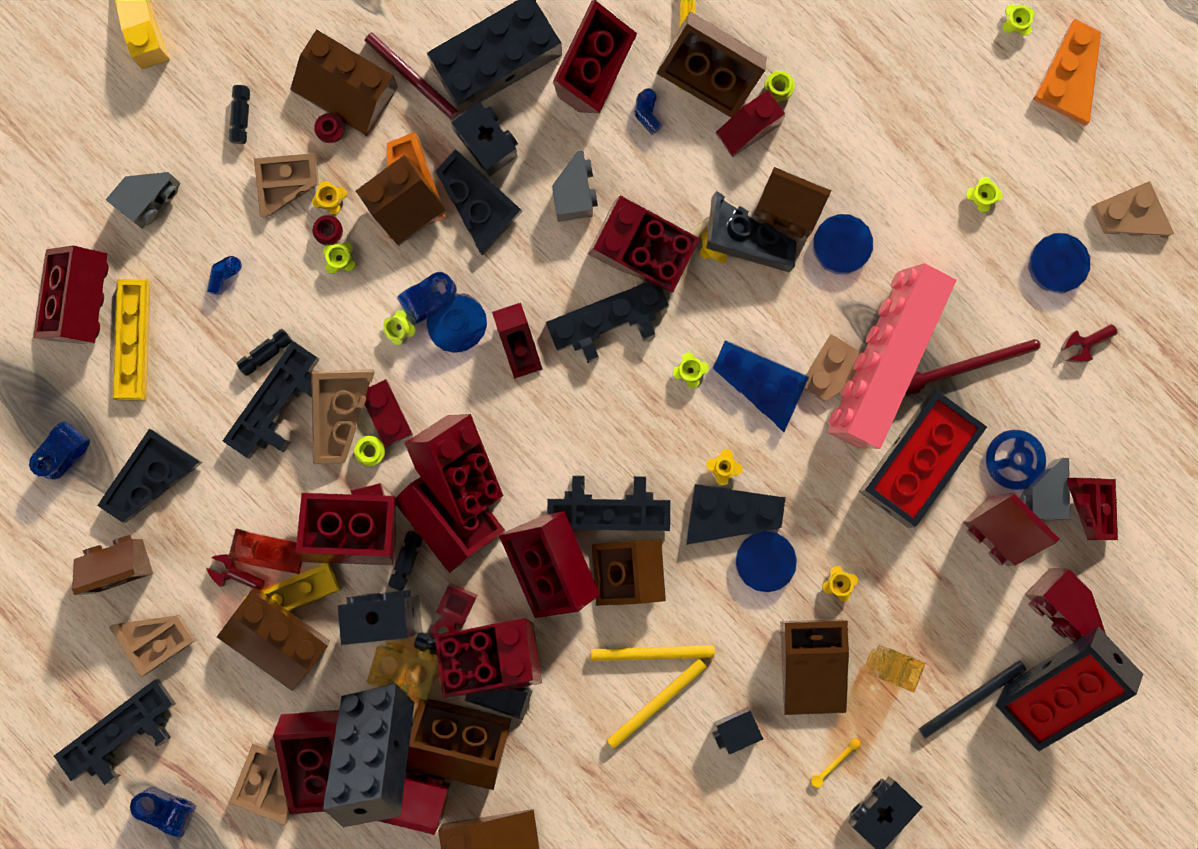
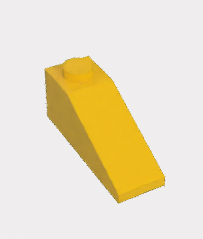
M115 0L121 30L130 56L141 69H145L170 60L150 0Z

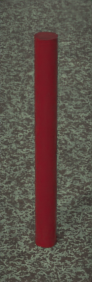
M373 32L366 36L364 41L450 120L456 118L459 111Z

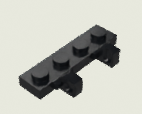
M646 282L546 322V325L557 351L573 345L575 351L582 349L587 363L599 359L593 341L599 339L598 335L628 323L630 327L637 324L643 341L654 338L655 332L651 321L657 319L655 316L656 312L669 308V304L662 288Z
M292 341L222 441L248 459L253 456L259 446L266 449L269 444L284 452L291 442L275 432L279 427L276 421L294 396L299 398L302 392L312 397L311 371L320 359Z
M585 475L572 476V491H565L564 499H547V515L564 511L572 530L670 531L671 500H653V492H646V476H633V495H626V499H592V494H585Z
M155 679L56 753L54 758L70 781H74L88 772L91 776L97 774L104 785L111 784L121 776L116 774L113 769L114 763L110 760L115 755L112 752L137 733L140 736L145 733L152 736L156 747L169 740L171 736L163 725L167 721L163 714L176 705L161 681Z

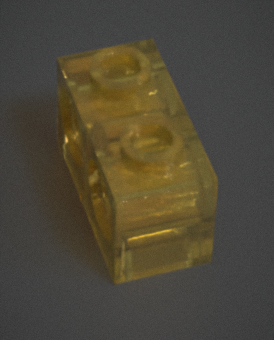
M387 641L385 646H377L366 683L378 687L396 683L407 695L424 700L430 698L439 667L438 661L433 659L434 654L422 650H416L415 654L403 651L404 645ZM386 656L393 657L397 662V669L394 673H387L382 667V661ZM415 665H422L427 670L425 681L419 682L412 677V668Z
M878 645L876 650H871L866 661V666L869 667L867 674L913 693L916 690L926 664L881 645Z

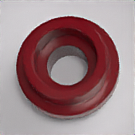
M325 113L317 118L314 124V131L322 142L335 143L344 135L345 126L338 115ZM328 123L334 124V128L330 132L324 131V126Z
M325 215L315 221L312 228L313 236L322 245H334L342 238L343 226L336 217ZM326 227H333V233L330 236L323 234Z

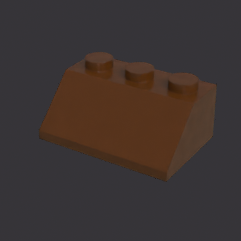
M690 11L674 36L656 74L725 115L732 117L739 111L765 72L767 57Z
M316 29L300 54L290 90L325 112L338 115L345 124L367 136L395 93L398 85L394 75Z
M257 587L250 591L217 635L218 639L291 691L310 671L330 642L328 638L285 609Z
M422 697L411 728L406 769L494 790L512 719Z

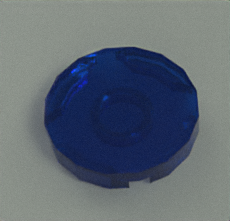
M837 214L827 218L817 228L813 237L812 251L825 270L834 274L848 275L859 270L868 262L873 251V237L869 227L861 219L850 214Z
M1054 233L1042 238L1032 248L1030 261L1028 262V270L1032 280L1041 289L1059 294H1064L1078 288L1086 280L1090 271V255L1086 246L1078 238L1067 233Z
M465 293L443 295L435 300L428 309L426 316V330L433 343L443 351L453 353L467 351L477 345L484 336L487 327L486 313L481 304L474 297Z
M762 531L751 534L742 541L737 550L735 558L737 574L745 585L755 591L772 592L780 590L791 581L796 572L797 558L795 550L790 542L778 533Z

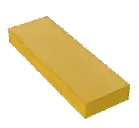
M324 563L261 591L288 611H292L340 591L341 587L331 563Z

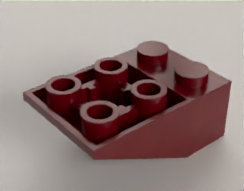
M620 195L613 202L587 254L613 268L673 293L700 238Z
M471 414L447 415L404 443L417 473L459 525H464L504 496Z
M1049 568L1025 593L1031 600L1028 603L1029 606L1040 616L1046 615L1053 622L1051 628L1062 638L1068 637L1072 642H1075L1097 627L1106 634L1092 591L1070 569Z
M525 618L435 635L443 698L542 684L534 623Z

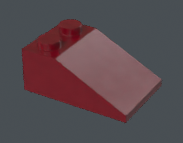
M1015 493L987 497L963 521L969 528L966 531L968 535L979 544L983 542L990 549L988 552L990 557L1001 566L1003 564L1006 566H1016L1060 540Z
M339 710L280 715L273 738L289 814L325 812L323 806Z

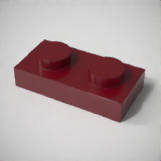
M385 379L368 387L364 405L384 447L387 448L413 435L388 380Z

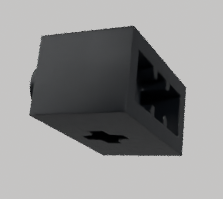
M479 101L453 120L451 125L455 134L488 177H491L518 157L516 149L518 142L509 130L503 132L497 124L500 122V119L490 106L485 108ZM482 135L492 136V141L482 140Z
M889 776L886 780L880 779L870 791L872 795L865 803L859 802L849 814L851 818L848 820V823L875 849H885L923 808ZM880 807L888 813L884 818L877 812Z

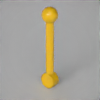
M856 738L851 739L849 746L819 775L815 774L811 777V784L816 788L821 787L824 783L823 779L853 750H858L861 747V742Z

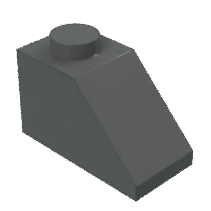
M1069 458L1054 459L1024 489V495L1020 497L1041 520H1070V490L1067 484V478H1069Z

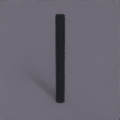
M1018 660L918 728L923 738L927 739L1027 671L1025 665Z

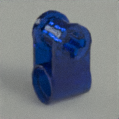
M436 272L420 283L403 291L398 295L397 301L407 313L412 324L415 325L451 302L457 294V287L448 274ZM440 282L445 285L446 292L443 294L438 291L437 284Z
M62 421L51 430L46 440L32 454L29 460L30 470L33 474L49 480L59 479L76 459L87 450L90 440L70 423ZM47 460H49V464L51 465L49 470H47L48 466L45 464Z
M149 787L134 796L131 800L130 811L137 820L152 825L168 835L183 837L185 833L183 828L190 813L195 812L197 806L182 797L174 796L156 787ZM143 797H149L153 800L155 806L153 811H148L143 807Z

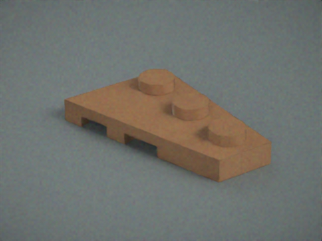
M373 369L311 371L314 464L346 462L356 431V424L366 401L368 387L375 373Z

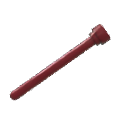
M1032 339L928 372L921 373L917 371L905 395L908 397L918 394L927 384L1040 349L1041 343L1037 339Z

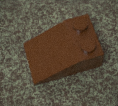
M534 809L443 823L438 830L441 849H540Z

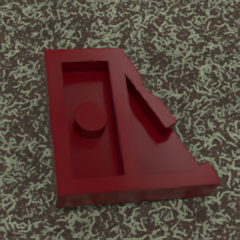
M1067 478V484L1087 540H1118L1116 479Z

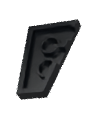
M456 149L435 171L459 212L464 225L471 234L480 254L484 255L523 211Z
M716 191L711 198L706 249L790 273L795 267L797 241L767 222L761 224L748 216V210L740 205L738 208L734 207L724 200V195Z
M149 428L97 506L119 521L126 523L203 462Z
M694 484L686 545L782 528L786 497Z

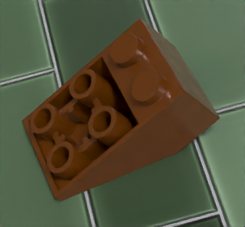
M843 619L780 621L784 715L846 713L849 665L848 621Z

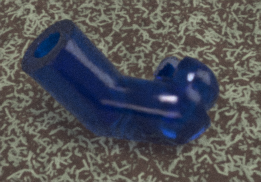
M646 88L636 97L634 114L647 131L654 135L663 125L653 115L657 95L653 89Z
M228 256L214 263L211 267L206 292L222 295L224 281L241 270V260L235 256Z

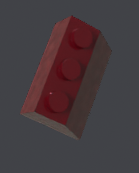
M596 0L591 1L553 80L558 98L582 113H600L637 35L633 29Z
M74 245L46 249L33 334L34 339L76 344L95 343L100 332L99 312L104 303L103 284L109 270L107 263L108 253Z
M421 477L411 482L395 498L396 506L449 574L505 531L488 507L464 525H459Z
M301 493L295 551L301 562L394 566L396 547L395 496Z
M564 511L543 515L499 535L534 618L579 612L600 595Z
M406 769L401 816L379 820V822L435 835L443 818L451 783L444 782V778L426 774V777L415 775L414 771Z

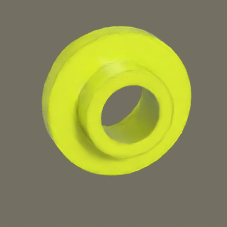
M784 71L771 73L764 85L765 92L769 90L776 101L787 100L795 88L793 78ZM781 83L784 86V90H775L774 84Z
M365 436L356 443L354 454L357 461L362 465L375 466L383 460L385 447L377 437ZM368 446H374L375 454L372 457H367L365 454V449Z

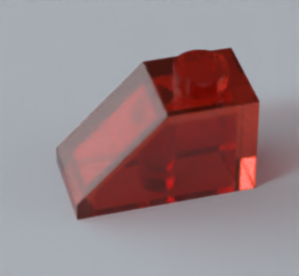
M235 529L228 556L229 559L248 565L295 574L300 573L302 565L301 560L295 553V541L248 530Z

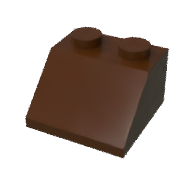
M406 155L400 157L356 190V193L370 214L398 246L448 211L415 162Z
M774 167L753 215L758 216V220L762 223L767 222L771 226L777 224L787 228L786 232L798 238L806 236L809 238L832 190Z
M131 535L113 540L114 546L102 549V546L98 545L83 550L84 556L75 558L73 563V594H96L152 575L153 571L143 539H132Z
M661 539L592 544L594 582L600 593L595 598L596 606L666 601Z

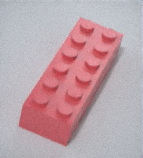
M926 263L906 268L896 273L891 282V287L893 288L889 298L883 301L879 308L878 314L881 316L876 326H873L867 334L866 342L868 344L864 353L857 357L853 369L856 370L852 381L849 380L844 385L841 392L843 399L840 406L832 412L828 424L830 427L827 433L857 448L881 449L957 281L956 279Z

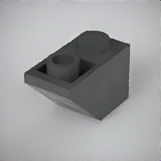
M583 151L576 152L552 185L557 222L592 217L593 207L598 206L595 188L589 189L588 178L593 177L591 160H585Z
M169 172L125 176L106 198V201L143 229L145 225L151 224L157 218L158 210L161 206L175 197L178 192V186L181 183Z

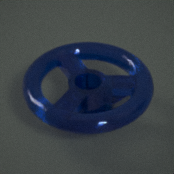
M1007 430L997 435L989 444L986 452V467L993 480L1002 487L1011 490H1022L1028 488L1044 472L1046 453L1041 442L1034 435L1023 430ZM1015 438L1014 446L1008 452L1007 457L995 461L998 447L1006 440ZM1025 441L1035 450L1037 456L1035 469L1031 467L1034 462L1033 453L1029 448L1024 447ZM1015 454L1021 457L1019 465L1014 462ZM1010 467L1015 471H1021L1028 478L1012 481L1003 477L998 470Z

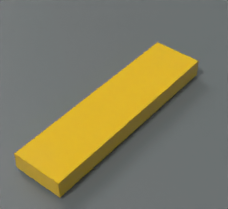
M117 279L113 400L146 401L150 281L147 279Z

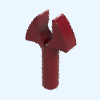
M1110 324L1087 337H1081L1078 330L1072 332L1064 341L1061 351L1072 345H1081L1082 348L1079 349L1077 355L1066 361L1083 363L1093 360L1090 355L1091 348L1117 335V328Z
M223 554L211 557L214 560L223 562L225 568L228 569V572L219 573L212 568H206L209 576L218 586L223 587L226 580L232 579L250 588L257 587L259 590L263 589L265 585L263 579L236 567L235 560L238 557L237 555Z

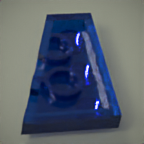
M728 340L724 341L713 366V369L751 401L780 430L785 432L809 379L808 375Z

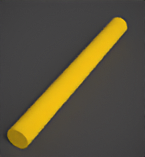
M714 645L591 649V662L715 657Z
M700 658L613 733L606 740L613 749L617 748L707 668Z

